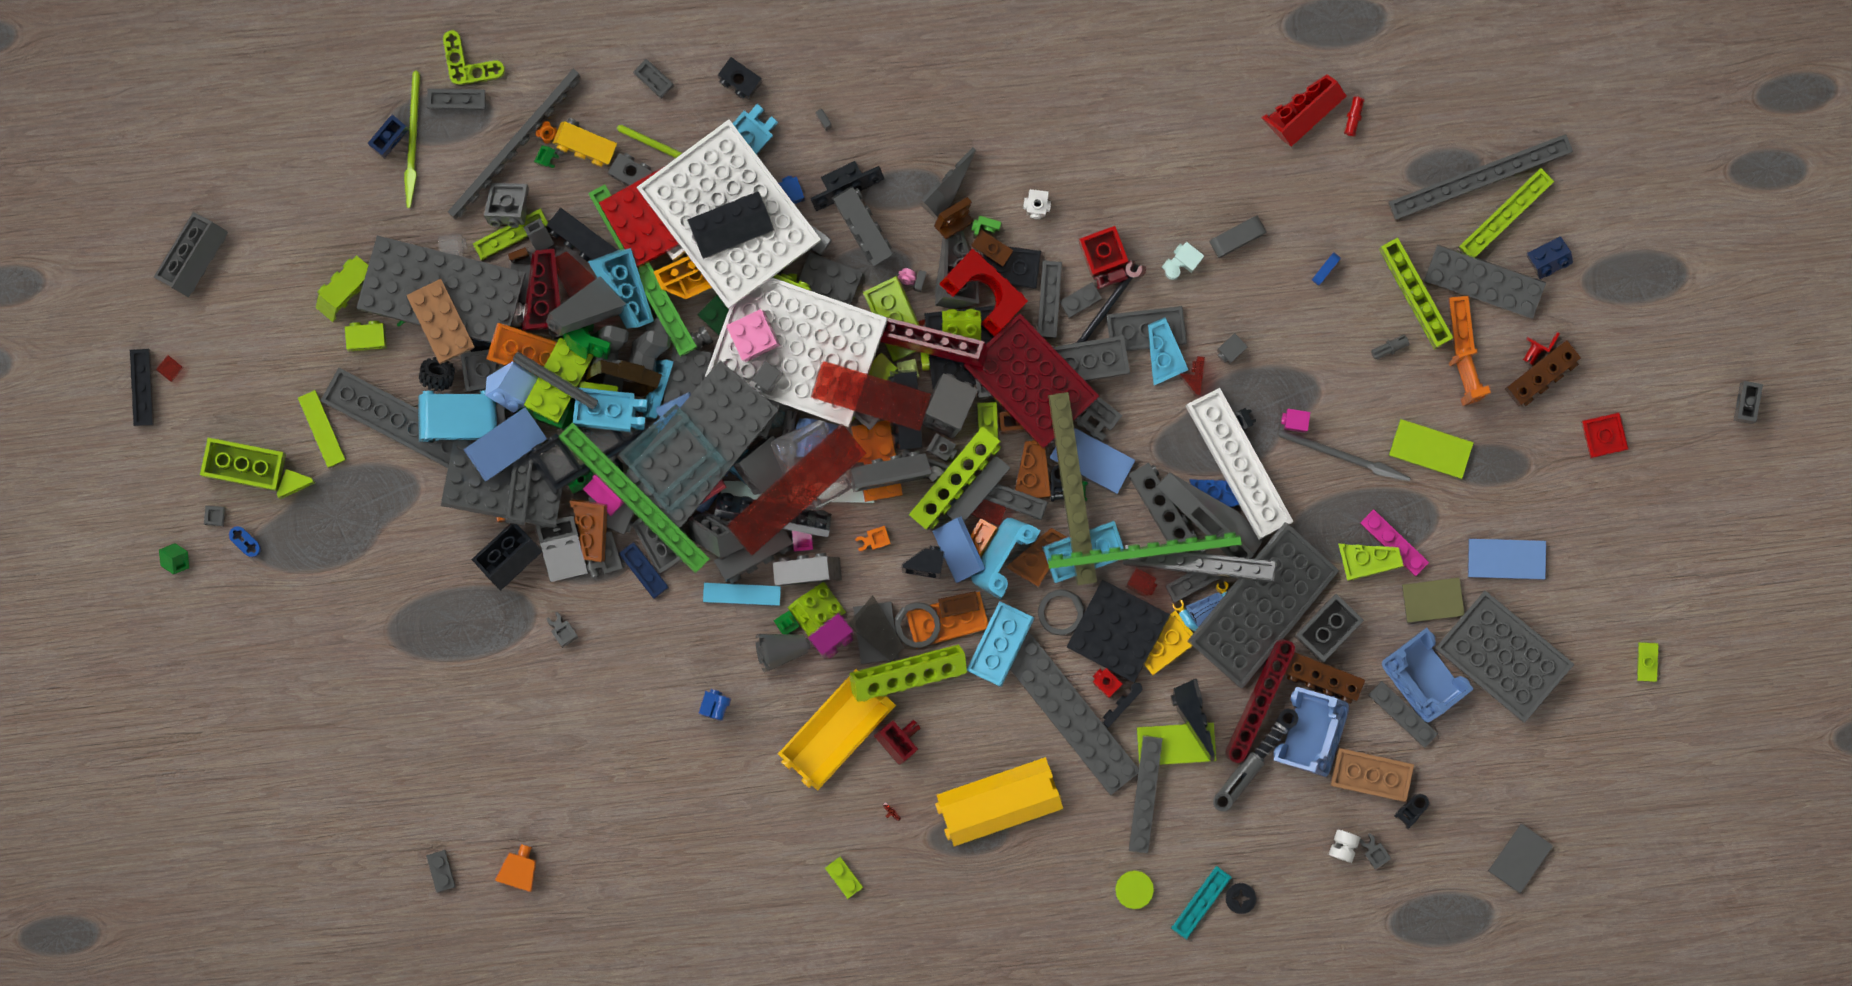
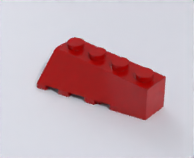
M1328 74L1306 88L1307 91L1303 94H1296L1291 97V102L1284 106L1281 104L1276 107V111L1271 115L1265 114L1261 117L1274 133L1290 147L1298 142L1299 139L1347 97L1338 81Z

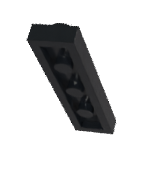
M150 349L130 350L133 426L154 425Z

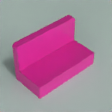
M596 474L583 488L597 503L607 504V513L610 516L624 504Z

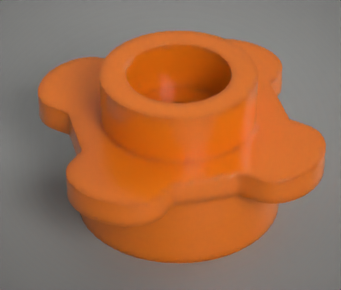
M544 121L541 128L535 131L537 137H541L544 143L548 144L554 139L557 128H553L550 122Z

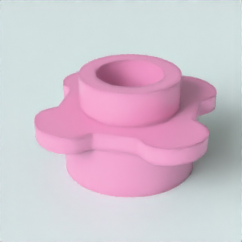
M903 268L902 271H899L898 277L903 284L915 285L917 278L913 270Z

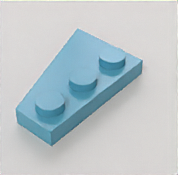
M1164 317L1149 324L1148 334L1153 385H1156L1189 369L1166 318Z
M656 361L655 372L662 374L658 388L646 395L647 409L646 412H643V417L648 419L657 418L656 408L661 405L674 361Z

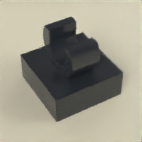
M1244 408L1234 413L1243 431L1253 426V423L1256 422V419L1251 420L1249 413L1252 412L1251 409L1246 410Z

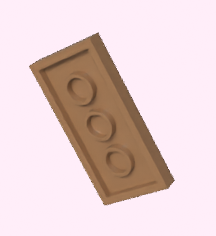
M442 279L406 295L439 364L475 348Z
M1338 748L1330 786L1407 802L1414 764Z

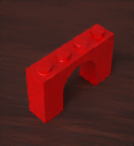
M973 248L939 283L952 297L970 281H980L988 285L995 295L996 304L993 311L981 324L994 337L1028 302L1024 295L1010 284L1009 280L1000 275L996 268L983 259L982 255Z

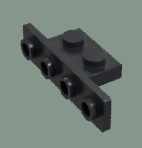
M853 161L823 175L821 179L827 190L811 197V202L815 211H819L834 204L832 197L849 187H853L854 190L858 188L861 192L872 185L878 184L884 180L881 168L877 166L861 173L858 165Z

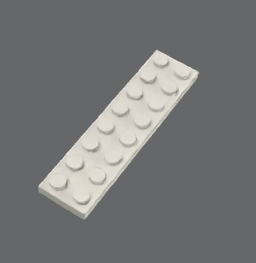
M1218 388L1186 405L1188 412L1258 539L1260 540L1279 530L1285 522L1291 524L1293 520L1221 389Z

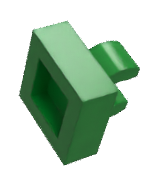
M542 145L534 163L554 168L555 166L551 164L550 160L552 157L559 159V156L554 154L555 150L551 147Z
M790 610L773 620L782 634H789L800 627Z

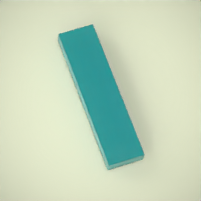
M1215 866L1171 929L1187 940L1232 877Z

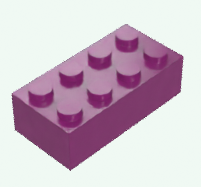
M838 613L808 638L824 659L826 657L831 659L838 653L837 649L841 645L846 647L853 641L854 632Z

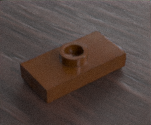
M983 230L980 231L971 245L972 248L1002 267L1013 253L1012 249Z
M976 591L938 599L942 618L980 610Z

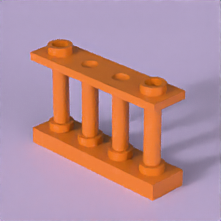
M1471 347L1459 350L1460 354L1452 357L1453 359L1449 362V366L1457 365L1466 392L1464 393L1465 396L1461 398L1462 406L1479 402L1491 393L1489 385L1483 387V384H1480L1472 357L1477 353V348L1471 350Z

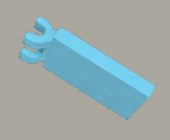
M758 104L755 105L749 114L744 110L733 122L735 128L756 155L773 137L770 131L778 124L772 116L765 124L761 122L757 117L764 109Z
M579 388L597 399L598 404L594 409H591L575 399L573 423L576 426L630 432L631 427L644 430L645 417H635V411L646 412V399H634V393Z

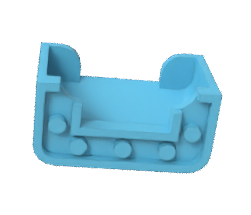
M423 391V394L418 396L419 442H428V440H433V438H435V441L478 440L497 427L496 402L485 396L486 391H480V394H434V391Z
M1013 518L1004 519L981 557L985 569L972 575V582L1001 600L1006 592L1008 582L1003 575L998 573L1015 543L1022 546L1023 543L1030 544L1035 542L1041 530Z

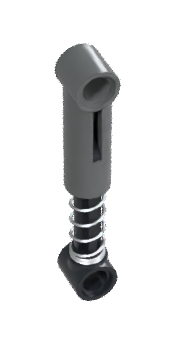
M1285 709L1279 714L1274 725L1275 727H1272L1271 732L1266 734L1264 741H1260L1261 744L1258 748H1255V752L1248 753L1244 761L1241 762L1214 796L1213 805L1217 810L1227 811L1231 808L1265 763L1263 761L1267 754L1269 755L1271 749L1275 748V744L1281 741L1282 735L1286 734L1287 731H1290L1297 724L1298 715L1294 710ZM1290 713L1293 715L1294 720L1291 724H1286L1283 721L1284 714ZM1240 778L1242 781H1241V782L1239 783V785L1235 788V790L1231 793V795H1229V794H1228L1229 790L1233 787V785H1234V784L1237 782V780ZM1224 796L1228 799L1226 807L1218 805L1217 800L1219 797Z

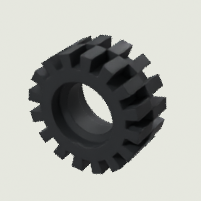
M433 357V360L427 358V361L424 360L421 363L419 382L420 384L423 383V387L428 386L429 390L434 388V391H438V389L444 391V388L447 390L453 384L455 367H453L452 363L448 364L449 361L439 364L436 357Z

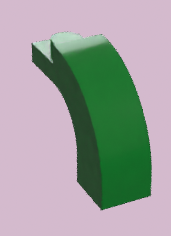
M582 328L563 334L567 346L578 356L587 359L588 355L592 354L598 358L608 359L611 347L610 342L592 337Z

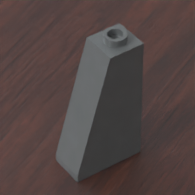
M598 277L550 312L546 323L550 330L555 331L560 336L620 315L626 303L601 277Z

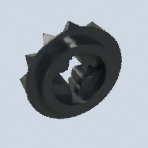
M1234 884L1227 890L1226 904L1234 913H1248L1256 904V893L1248 884ZM1240 890H1242L1244 897L1249 898V900L1242 902L1241 907L1239 901L1233 899V897L1239 896Z

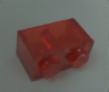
M1136 568L1126 588L1146 598L1148 594L1152 595L1158 584L1155 583V577Z

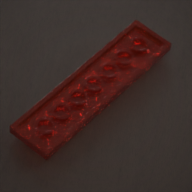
M840 424L727 525L728 529L748 553L754 555L867 453L846 427Z

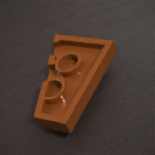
M570 500V505L575 513L574 521L578 525L580 533L579 541L584 560L605 561L607 504Z

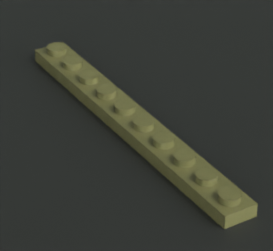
M1069 393L1048 395L1071 549L1072 552L1082 551V554H1088L1092 550ZM1094 563L1074 565L1077 585L1097 582Z

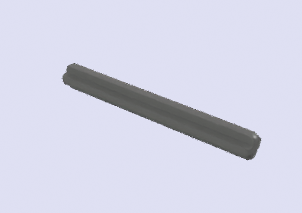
M517 352L513 357L515 363L587 407L594 409L597 406V399L520 352Z

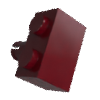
M893 720L874 736L898 765L905 762L918 750L909 739L921 729L919 724L912 729L917 724L914 720L902 730Z

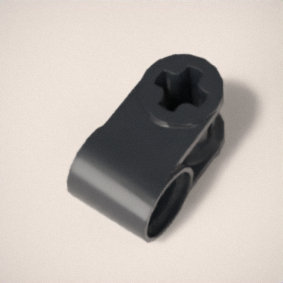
M1059 465L1055 466L1051 471V502L1064 500L1063 494H1056V492H1063L1061 479H1057L1054 475L1055 470L1059 469Z
M1415 794L1395 813L1394 817H1398L1406 825L1405 828L1409 829L1428 808L1429 799L1423 794ZM1418 797H1422L1425 800V805L1422 808L1415 806V800Z

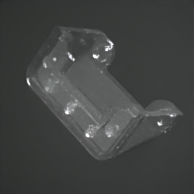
M821 420L782 435L771 442L773 452L793 499L800 507L816 511L852 489L849 475L846 472L837 470L825 442V438L829 436L830 429L825 421Z

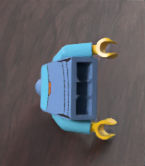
M1224 581L1225 589H1220L1217 583V593L1187 605L1186 609H1184L1185 605L1182 600H1179L1182 604L1181 608H1176L1174 604L1172 606L1174 610L1180 612L1179 615L1184 624L1195 632L1227 593L1228 583Z

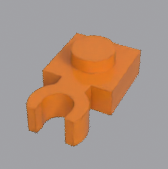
M885 526L867 531L868 537L866 538L862 536L855 538V542L860 540L864 542V546L858 548V551L866 550L869 545H871L872 550L891 544Z

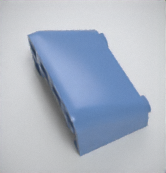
M1428 628L1422 630L1382 661V667L1415 712L1425 722H1430L1473 690L1468 679L1461 676L1454 678L1432 649L1436 641L1434 634Z
M1296 687L1295 691L1291 694V702L1296 707L1295 712L1298 715V722L1288 731L1285 744L1281 743L1279 746H1276L1274 761L1327 777L1332 768L1348 716L1349 704L1335 697Z

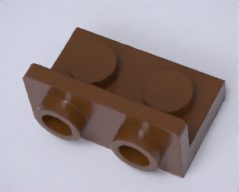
M968 197L939 214L934 227L945 239L950 238L973 223L974 220L968 214L972 204Z

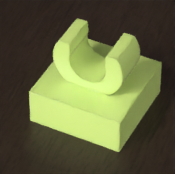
M915 359L897 363L898 371L913 369L917 371V379L920 378Z

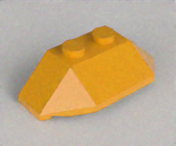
M688 256L653 272L662 290L685 300L712 288Z

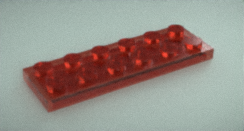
M821 360L810 397L920 431L931 394Z

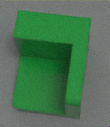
M176 543L159 549L161 567L173 575L189 569L188 551Z

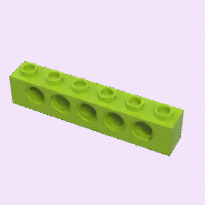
M1396 238L1381 246L1379 251L1433 349L1453 339L1452 334L1400 240Z
M982 426L910 512L909 516L926 530L929 528L934 529L939 523L938 517L942 513L945 515L952 507L950 503L953 499L958 500L964 493L963 487L966 484L970 485L977 477L974 474L979 469L982 471L989 463L987 461L991 454L995 456L1001 449V441ZM979 445L986 446V453L984 455H977L976 448ZM966 460L974 462V467L971 470L964 469V462ZM956 474L962 478L961 483L958 485H954L951 482V478ZM943 489L949 491V497L945 500L939 498V492ZM935 504L937 506L935 514L930 515L927 513L928 505Z
M958 644L849 673L852 694L859 702L868 701L878 696H886L897 691L902 692L912 687H921L931 682H940L946 678L958 677L961 674L967 673L965 653Z

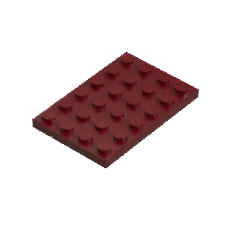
M1020 313L986 344L988 352L983 367L967 363L964 365L974 378L1042 449L1055 439L1048 395L1069 393L1073 421L1099 398V395Z

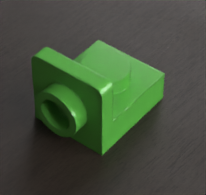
M979 216L978 220H974L972 231H975L974 236H978L980 227H984V231L989 233L999 232L1001 222Z

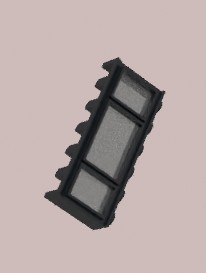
M636 410L635 417H642ZM646 422L644 430L631 427L630 432L577 426L609 459L613 456H619L629 446H635L644 437L649 438L653 432ZM557 433L548 438V442L544 445L540 443L533 447L529 456L554 495L562 487L570 486L577 478L582 475L586 476L591 472V469L558 438Z

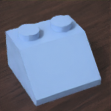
M512 361L487 377L485 396L514 413L524 407V403L538 377Z

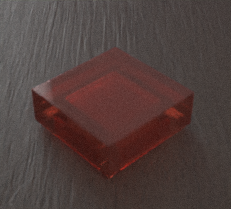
M167 355L156 370L172 382L184 367Z

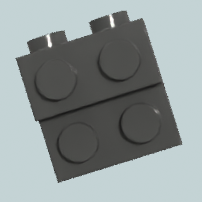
M491 183L484 213L487 223L493 227L508 224L510 227L517 228L519 225H524L528 209L526 206L529 191L528 184Z

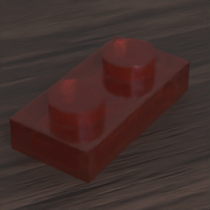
M984 499L971 515L1000 526L1006 507Z

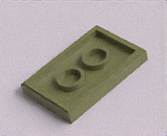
M1460 577L1402 585L1407 623L1464 615Z

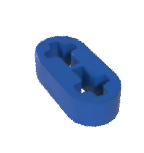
M1333 252L1313 277L1312 281L1319 286L1341 257Z
M236 526L230 530V540L245 555L256 557L260 554L261 545L244 528ZM235 531H242L241 536L245 539L243 542L238 538L234 539ZM247 542L251 545L256 544L255 553H248L249 548L245 545Z

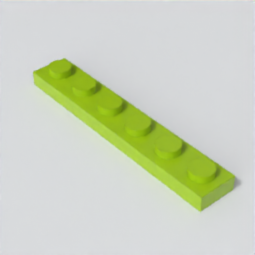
M1540 168L1459 246V249L1464 254L1476 257L1533 203L1554 180Z

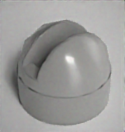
M933 466L930 468L932 474L929 478L935 483L944 471L940 467Z

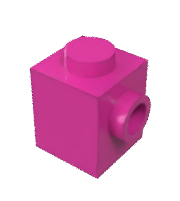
M1287 409L1286 413H1282L1281 418L1284 430L1307 433L1311 412Z

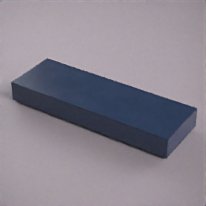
M634 542L619 553L653 599L669 588Z

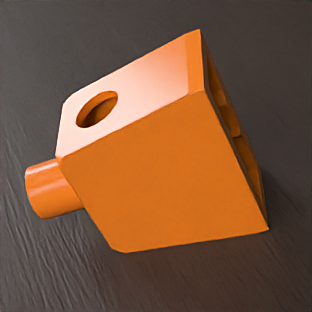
M521 844L518 855L509 853L495 881L532 892L536 869V860L529 859L532 847Z

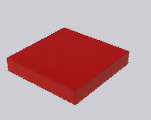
M1620 412L1581 421L1590 459L1628 450Z

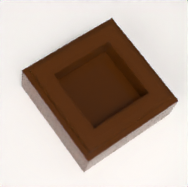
M525 247L509 253L508 257L511 263H515L528 258L529 253Z

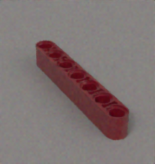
M1280 639L1275 643L1229 741L1225 753L1227 758L1235 763H1240L1246 758L1295 653V646L1291 641ZM1287 643L1289 649L1286 653H1282L1281 646ZM1279 661L1280 668L1277 671H1274L1273 664L1274 662ZM1271 678L1272 685L1266 688L1264 683L1267 679ZM1259 696H1263L1264 703L1258 706L1256 700ZM1255 713L1256 720L1253 723H1249V715ZM1243 731H1247V739L1241 741L1240 734ZM1238 748L1240 754L1237 758H1233L1232 751Z

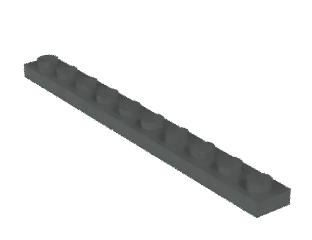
M572 69L492 160L448 211L449 215L454 219L457 217L461 218L466 213V207L469 203H474L480 196L478 193L492 183L491 178L495 174L498 175L505 168L504 163L516 156L518 147L520 145L524 146L529 141V135L532 131L539 129L542 126L541 121L545 117L551 116L555 111L554 106L558 102L562 103L565 100L568 90L570 88L574 89L578 85L580 75L576 70Z
M1565 134L1389 201L1388 204L1394 219L1398 220L1572 153L1573 150Z

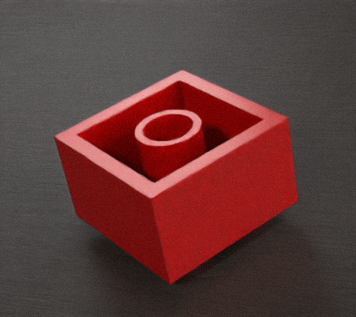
M1116 226L1079 239V245L1091 277L1127 265L1128 258Z

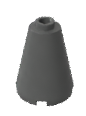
M756 635V638H759V642H755L759 664H764L765 668H761L763 672L771 671L807 654L808 649H810L809 639L805 638L804 635Z

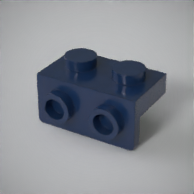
M1561 236L1527 253V257L1536 269L1539 279L1548 277L1573 263L1572 253Z

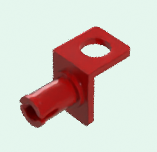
M1555 333L1547 348L1527 337L1526 340L1531 342V347L1523 360L1528 362L1530 359L1529 363L1534 365L1541 351L1550 352L1560 333Z

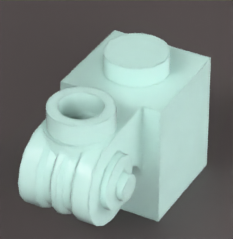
M1188 242L1184 245L1179 244L1173 252L1176 254L1172 260L1168 258L1162 268L1165 270L1168 279L1175 280L1180 275L1179 267H1184L1192 273L1204 258V255Z

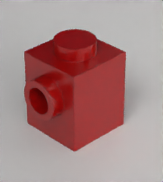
M1100 668L1092 676L1095 679L1092 683L1107 698L1122 685L1107 668L1104 671Z

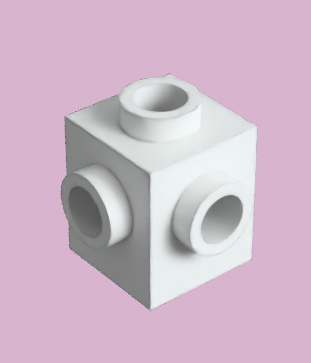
M1029 190V197L1024 199L1023 209H1027L1026 215H1030V218L1041 219V217H1045L1046 212H1050L1051 201H1047V191ZM1038 203L1040 206L1036 207L1034 204Z

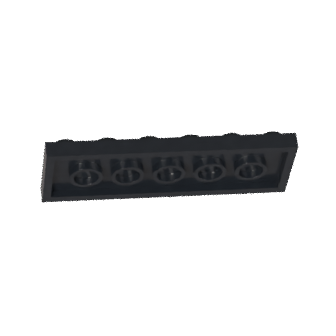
M727 492L718 493L714 514L717 517L824 537L829 536L832 515L824 510L814 511L806 507H793L786 503L776 504L771 503L769 500H755L748 496L739 497Z

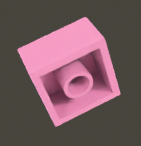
M762 309L726 325L744 362H748L780 346L767 315Z

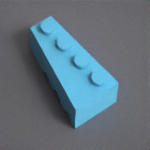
M631 248L618 250L588 261L597 278L601 277L626 303L623 312L619 316L627 329L640 327L654 321Z

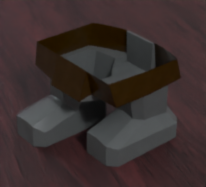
M614 326L603 327L593 334L592 337L610 342V355L608 359L593 357L590 367L585 372L584 382L617 386L618 392L634 393V396H646L658 388L662 374L655 372L656 358L670 348L671 337L659 332L647 331L633 340L630 357L627 362L618 360L619 350L628 341L629 332Z

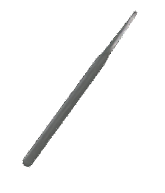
M1284 430L1278 433L1279 437L1371 469L1376 475L1405 481L1411 480L1410 477L1382 462L1374 463Z

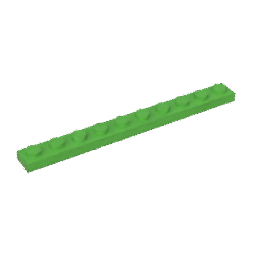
M603 185L588 194L618 248L622 250L624 249L622 243L599 205V202L611 196L606 185ZM648 262L637 268L646 297L666 333L671 337V342L679 356L682 357L697 348L695 342L666 291L660 288L650 263Z
M574 423L559 435L558 438L694 573L709 560Z
M1236 532L1224 533V537H1217L1214 534L1206 535L1205 539L1197 540V537H1189L1183 542L1173 539L1167 540V544L1150 542L1147 543L1148 546L1140 547V544L1128 545L1127 549L1110 547L1109 551L1101 552V549H1093L1088 554H1082V551L1071 552V556L1064 557L1063 554L1051 555L1052 558H1048V565L1050 569L1242 544L1240 535H1236Z

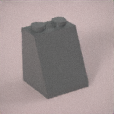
M943 373L920 417L921 425L953 439L961 430L978 389L974 388V385L969 382L957 380L952 374Z

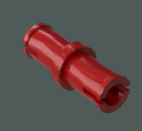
M1353 97L1350 112L1347 113L1348 120L1344 131L1345 135L1356 136L1358 123L1362 119L1361 112L1365 99Z

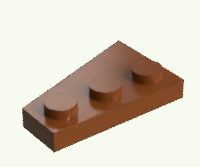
M1035 440L1025 441L1015 490L1036 498L1051 497L1045 448L1042 449Z
M1050 528L1005 568L1039 587L1049 570L1042 546L1067 537Z

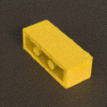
M565 121L560 123L553 144L557 145L558 150L563 152L572 151L575 153V157L585 160V157L591 159V163L599 167L609 165L617 145L613 141Z

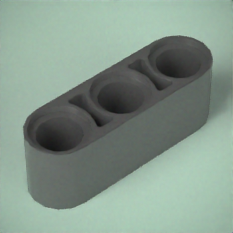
M1257 215L1220 234L1209 242L1217 257L1221 258L1267 233Z

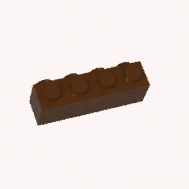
M1566 340L1506 387L1505 390L1518 407L1522 404L1526 407L1535 400L1532 397L1537 392L1541 395L1549 389L1548 384L1551 381L1556 383L1564 377L1562 373L1565 370L1569 369V371H1572L1579 365L1577 361L1581 357Z
M1294 653L1284 674L1287 675L1286 679L1297 683L1300 680L1305 682L1304 686L1315 690L1318 687L1323 689L1322 693L1332 697L1336 694L1341 696L1340 700L1350 704L1352 701L1357 702L1365 679L1298 653Z

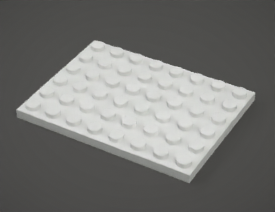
M729 119L637 187L638 191L728 309L821 241L820 237ZM759 191L774 231L703 259L687 219Z
M771 278L729 309L705 376L721 360L765 398L850 427L888 318ZM762 309L767 315L780 346L748 362H744L726 325ZM766 361L784 374L772 392L766 390L763 393L755 387L757 383L752 380Z

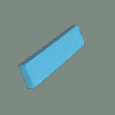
M704 583L703 602L780 606L781 586Z

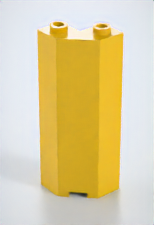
M849 676L778 753L783 758L781 763L789 770L791 767L803 777L801 781L808 788L813 786L818 791L896 705L887 696H878L868 701L858 702L852 694Z
M1046 757L937 794L938 803H935L938 814L943 813L947 829H944L947 840L951 839L954 846L1063 809Z

